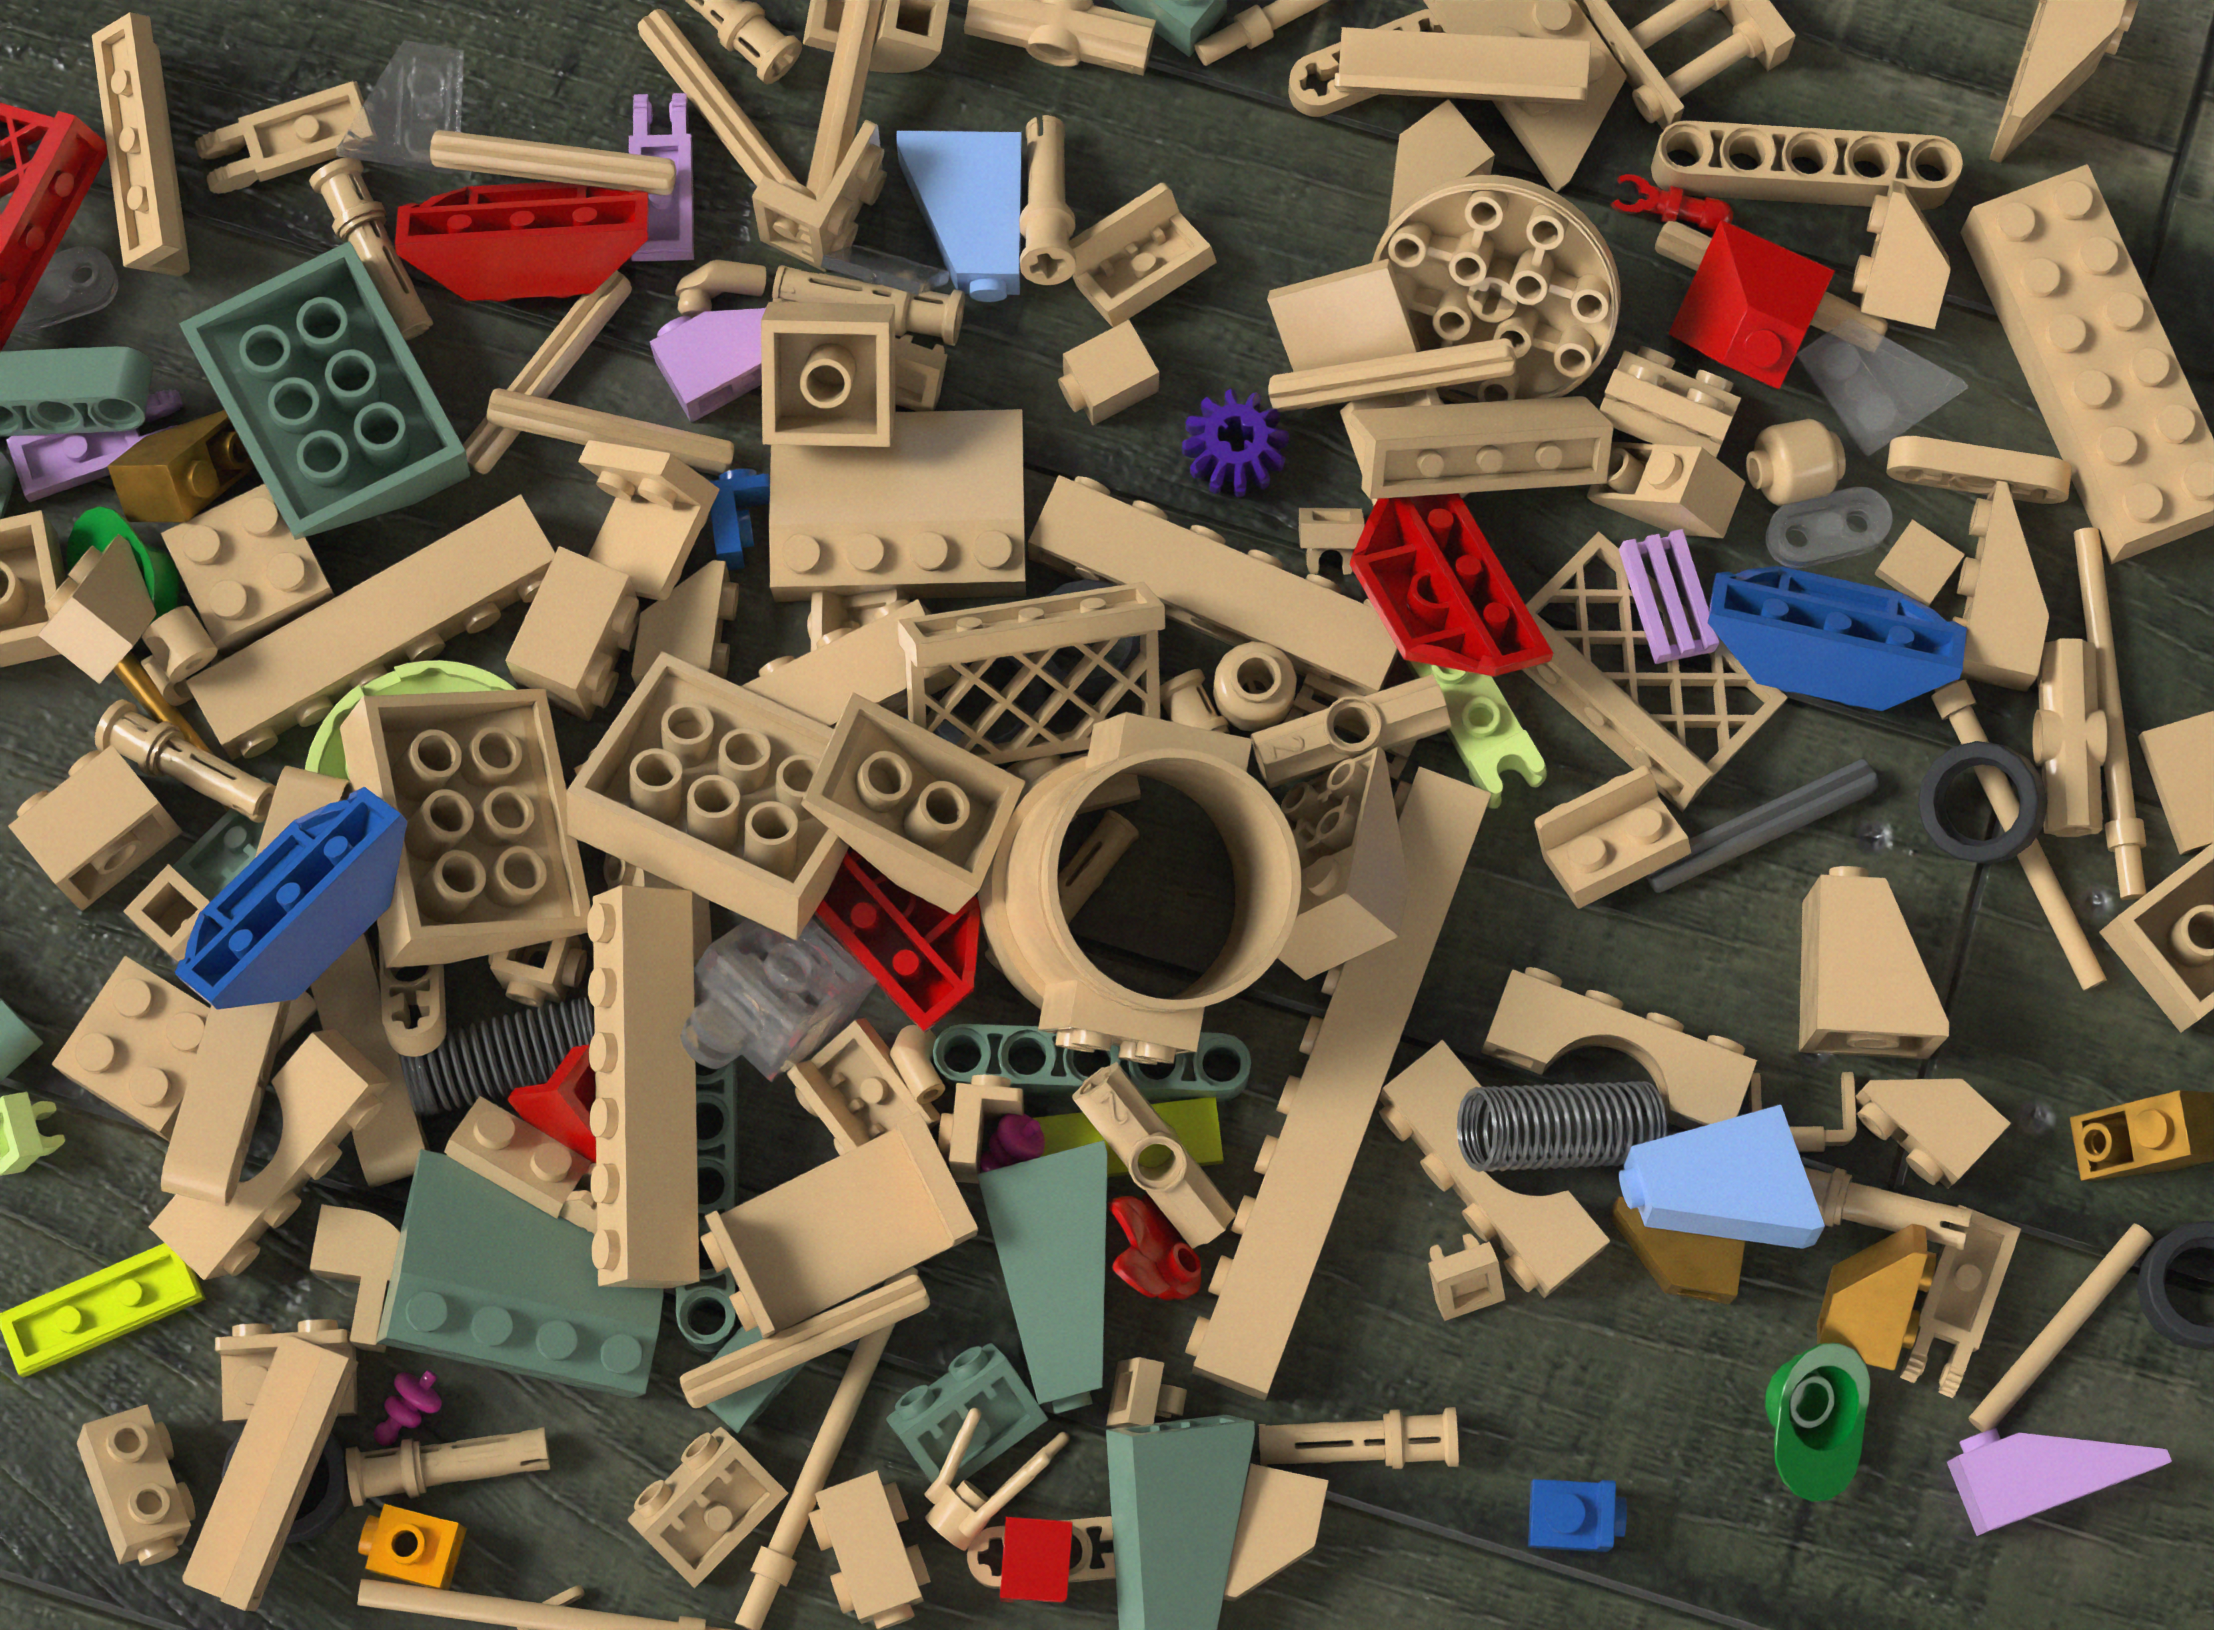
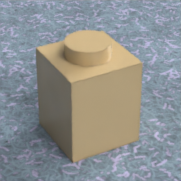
M1130 320L1063 353L1064 376L1058 379L1059 386L1072 410L1077 412L1084 409L1092 425L1159 392V371Z

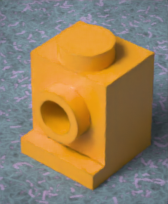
M384 1504L380 1517L368 1516L361 1533L358 1553L368 1556L365 1569L373 1573L429 1588L449 1590L467 1528L457 1522ZM403 1533H414L418 1541L417 1549L410 1556H399L395 1550L396 1539Z

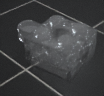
M748 918L711 943L694 968V1009L683 1026L680 1039L690 1057L701 1065L718 1069L743 1055L772 1082L844 1030L877 981L812 918L797 941Z

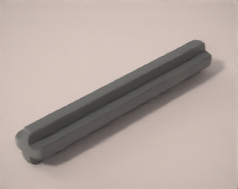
M1860 759L1689 839L1691 854L1646 875V879L1655 892L1661 893L1873 794L1879 786L1877 776L1869 762Z

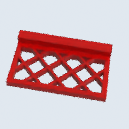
M0 103V121L7 123L10 136L0 141V162L14 155L17 167L0 178V199L14 191L2 214L0 210V351H2L106 159L108 150L107 143L75 115L58 111L55 117ZM43 138L30 161L27 147Z

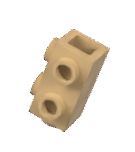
M147 1404L85 1423L78 1438L77 1446L119 1565L138 1559L141 1566H147L164 1561L177 1554L179 1551L177 1546L183 1544L191 1527L189 1521L195 1519V1507L185 1482L175 1483L168 1460L174 1457L173 1446L165 1424L162 1421L154 1423Z
M874 1471L814 1493L820 1509L810 1512L808 1515L821 1551L833 1547L842 1572L831 1575L830 1578L842 1613L855 1610L861 1624L874 1620L877 1630L888 1628L913 1618L914 1613L911 1606L924 1601L919 1586L931 1581L918 1544L905 1548L897 1523L909 1518L896 1481L883 1486L878 1471Z

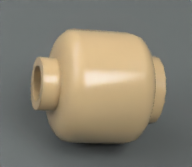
M1814 419L1772 425L1762 430L1756 439L1754 451L1749 452L1746 460L1747 474L1752 486L1756 489L1761 488L1768 501L1777 506H1788L1820 500L1831 495L1837 481L1842 479L1846 467L1844 448L1840 438L1835 432L1828 431L1821 422Z
M1249 642L1234 647L1223 656L1215 672L1213 697L1218 712L1225 716L1229 724L1244 731L1258 732L1276 726L1287 717L1294 703L1297 678L1293 664L1281 650L1268 643Z

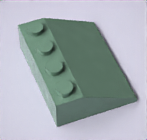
M350 241L179 323L182 332L295 540L413 505L470 477L467 455L463 445Z
M420 1149L376 1343L634 1398L646 1393L659 1331L664 1289L598 1287V1269L592 1260L593 1232H587L586 1228H580L561 1216L556 1219L445 1154Z

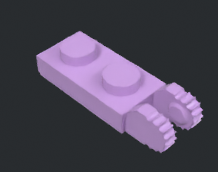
M673 93L672 101L669 105L672 135H650L653 113L648 94L634 95L633 136H629V153L670 158L675 161L677 174L672 194L666 196L648 193V241L631 256L632 262L694 260L693 142L691 134H689L687 94Z
M169 389L149 394L144 422H151L180 410V407L183 406L179 392ZM177 425L143 436L140 435L139 429L136 428L134 430L118 432L11 436L6 440L24 496L29 502L110 475L107 466L142 438L176 427Z

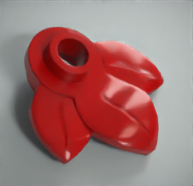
M1148 1193L1144 1194L1141 1200L1133 1196H1122L1113 1198L1107 1203L1108 1208L1122 1226L1131 1244L1130 1248L1116 1258L1112 1266L1113 1270L1125 1282L1143 1295L1150 1298L1158 1296L1166 1301H1171L1175 1298L1184 1300L1199 1291L1201 1286V1264L1197 1254L1189 1245L1182 1242L1178 1230Z

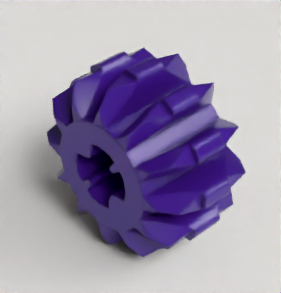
M1230 388L1225 391L1223 407L1215 400L1206 396L1201 401L1203 416H1188L1185 429L1192 437L1182 442V454L1190 458H1196L1190 466V474L1194 479L1202 478L1212 473L1209 489L1214 494H1218L1223 489L1225 481L1234 483L1233 492L1236 497H1244L1246 494V480L1248 479L1255 486L1264 490L1270 483L1267 470L1281 471L1285 466L1286 458L1278 450L1288 446L1289 434L1285 430L1275 428L1280 422L1281 416L1277 408L1267 409L1258 413L1261 396L1257 392L1252 393L1248 397L1246 404L1243 405L1237 404L1236 391ZM1239 435L1241 445H1244V450L1239 452L1232 451L1230 443L1227 442V436Z

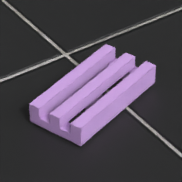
M1683 529L1671 531L1668 537L1660 538L1659 534L1647 536L1643 542L1636 543V539L1623 541L1619 548V553L1654 663L1658 664L1714 652L1719 645L1717 634L1708 624L1709 609ZM1666 553L1670 555L1697 640L1693 641ZM1642 558H1650L1660 589V596L1677 642L1675 645L1669 646Z

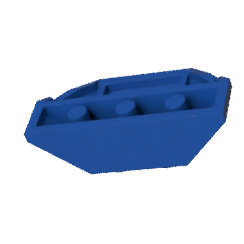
M1782 566L1747 569L1737 574L1731 572L1716 573L1708 624L1756 684L1778 688L1785 692H1796L1833 700L1849 706H1860L1884 711L1960 679L1963 670L1967 628L1955 621H1945L1935 610L1904 593Z
M362 787L350 793L347 800L329 803L292 821L199 913L187 942L185 958L179 961L175 974L182 982L217 1010L296 1000L390 907L407 820L400 812L366 787Z

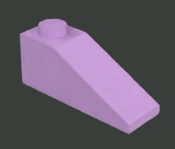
M766 308L708 311L692 319L689 316H681L664 325L658 331V337L650 341L655 362L691 423L762 385L761 319Z
M1994 1428L1960 1441L1963 1454L1949 1460L1947 1464L1976 1536L2155 1470L2172 1462L2167 1449L2017 1433L2000 1439L1997 1429Z

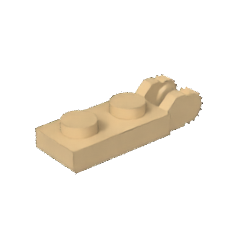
M351 81L238 118L239 123L217 129L215 132H209L198 138V141H195L199 157L202 159L206 158V160L236 153L245 145L248 147L251 157L227 164L224 167L221 166L207 175L210 191L217 194H225L235 189L239 190L250 186L257 179L262 182L378 144L357 81Z
M479 1096L449 1139L444 1151L447 1153L446 1156L556 1219L561 1216L580 1228H586L587 1232H593L595 1235L597 1232V1203L591 1194V1176L596 1163L591 1164V1161L537 1128Z
M1961 1205L1957 1206L1958 1208H1962V1209H1966V1208H1967V1207H1964V1206H1961ZM1974 1210L1970 1227L1954 1223L1949 1225L1948 1229L1969 1233L1964 1251L1957 1250L1956 1247L1942 1244L1930 1289L1928 1292H1925L1919 1308L1920 1320L1916 1339L1912 1349H1908L1900 1373V1378L1915 1383L1926 1366L1927 1353L1933 1337L1954 1344L1955 1347L1939 1379V1393L1951 1398L1958 1391L1972 1352L1979 1349L2021 1228Z

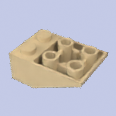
M1378 746L1354 759H1346L1340 762L1334 769L1309 782L1296 784L1287 792L1281 804V811L1288 821L1299 853L1301 894L1294 926L1277 958L1304 980L1310 979L1399 937L1409 892V881L1385 751Z

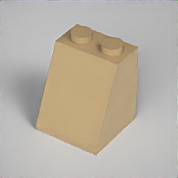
M1840 866L1829 869V875L1819 876L1802 904L1799 1052L1928 1059L1949 1036V1021L1887 879L1868 877L1869 871L1861 867Z

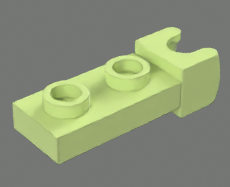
M1406 660V664L1415 679L1433 674L1435 680L1440 685L1451 722V728L1446 730L1469 769V776L1474 785L1491 793L1487 805L1489 808L1496 809L1501 804L1503 783L1499 774L1503 771L1515 770L1519 772L1531 787H1539L1545 781L1547 769L1543 758L1527 731L1523 730L1492 676Z

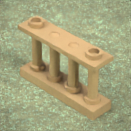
M1575 0L1627 75L1626 80L1634 90L1632 97L1639 112L1648 122L1653 123L1657 121L1663 130L1681 120L1684 105L1679 98L1746 55L1749 58L1757 57L1767 71L1771 70L1788 58L1796 36L1770 0H1676L1629 31L1609 6L1608 2L1611 0ZM1712 8L1715 11L1721 9L1734 26L1733 35L1664 79L1644 53V50L1707 9Z

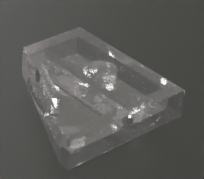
M404 40L395 51L339 142L336 156L453 174L456 169L436 167L432 164L430 146L433 134L438 130L461 131L464 50Z
M1851 318L1846 319L1796 354L1867 458L1891 442L1892 439L1897 438L1969 388L1962 378Z

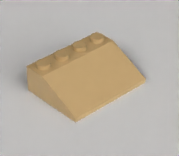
M1022 409L895 412L896 427L890 447L771 445L769 514L770 588L775 602L812 601V591L820 590L848 596L899 589L910 594V599L1026 596Z
M662 651L567 789V835L686 890H691L703 898L797 941L828 892L849 848L845 841L800 805L834 729Z
M546 689L363 696L340 726L352 792L366 787L400 812L407 820L391 905L377 919L386 968L448 964L552 941L562 937L588 933L587 919L591 906L577 839L567 835V790Z

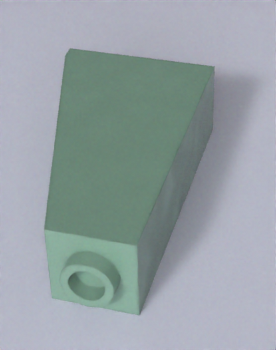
M1104 1140L977 1174L1038 1405L1051 1401L1055 1414L1093 1404L1090 1391L1102 1388L1107 1150Z
M1219 1415L1106 1430L1119 1630H1217L1255 1436L1254 1421L1230 1415Z

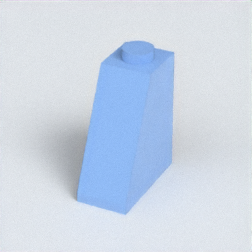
M897 131V150L900 168L956 290L964 291L972 299L982 302L1001 301L1007 297V294L1020 295L1021 132Z
M1781 1105L1631 1146L1624 1164L1625 1170L1619 1172V1181L1625 1202L1630 1209L1638 1207L1645 1227L1802 1249L1815 1245L1825 1227Z

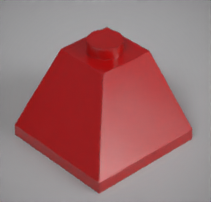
M1721 219L1668 334L1725 366L1776 389H1780L1835 270Z

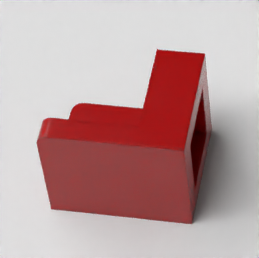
M1006 1517L1000 1587L1001 1602L1014 1603V1600L1063 1603L1066 1601L1073 1522Z

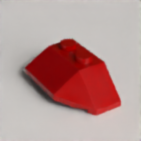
M554 181L467 186L433 196L420 205L409 203L399 206L395 237L396 254L467 301L491 300L501 302L512 298L545 296L566 298L579 294H592L648 241L649 195L648 192L640 190L629 192L626 190Z
M1459 493L1377 499L1351 556L1349 565L1404 660L1489 676L1502 675L1552 660L1554 654Z
M849 846L828 892L814 914L885 994L926 1033L974 991L981 925L979 900L973 896L954 915L897 886Z

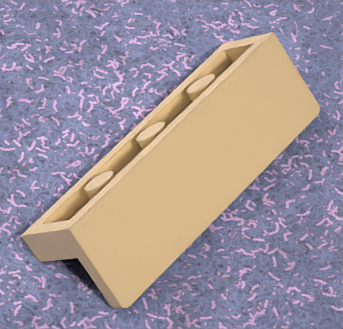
M129 12L92 35L123 266L180 277L189 272L190 265L160 52L158 46L153 42L150 17Z
M1342 27L1339 73H1335L1334 87L1339 92L1587 106L1591 41Z
M1583 396L1363 409L1351 412L1350 424L1366 442L1361 489L1369 499L1607 483L1613 424Z
M284 1335L281 1338L184 1572L183 1582L186 1585L221 1598V1602L244 1611L257 1612L359 1362L291 1335Z

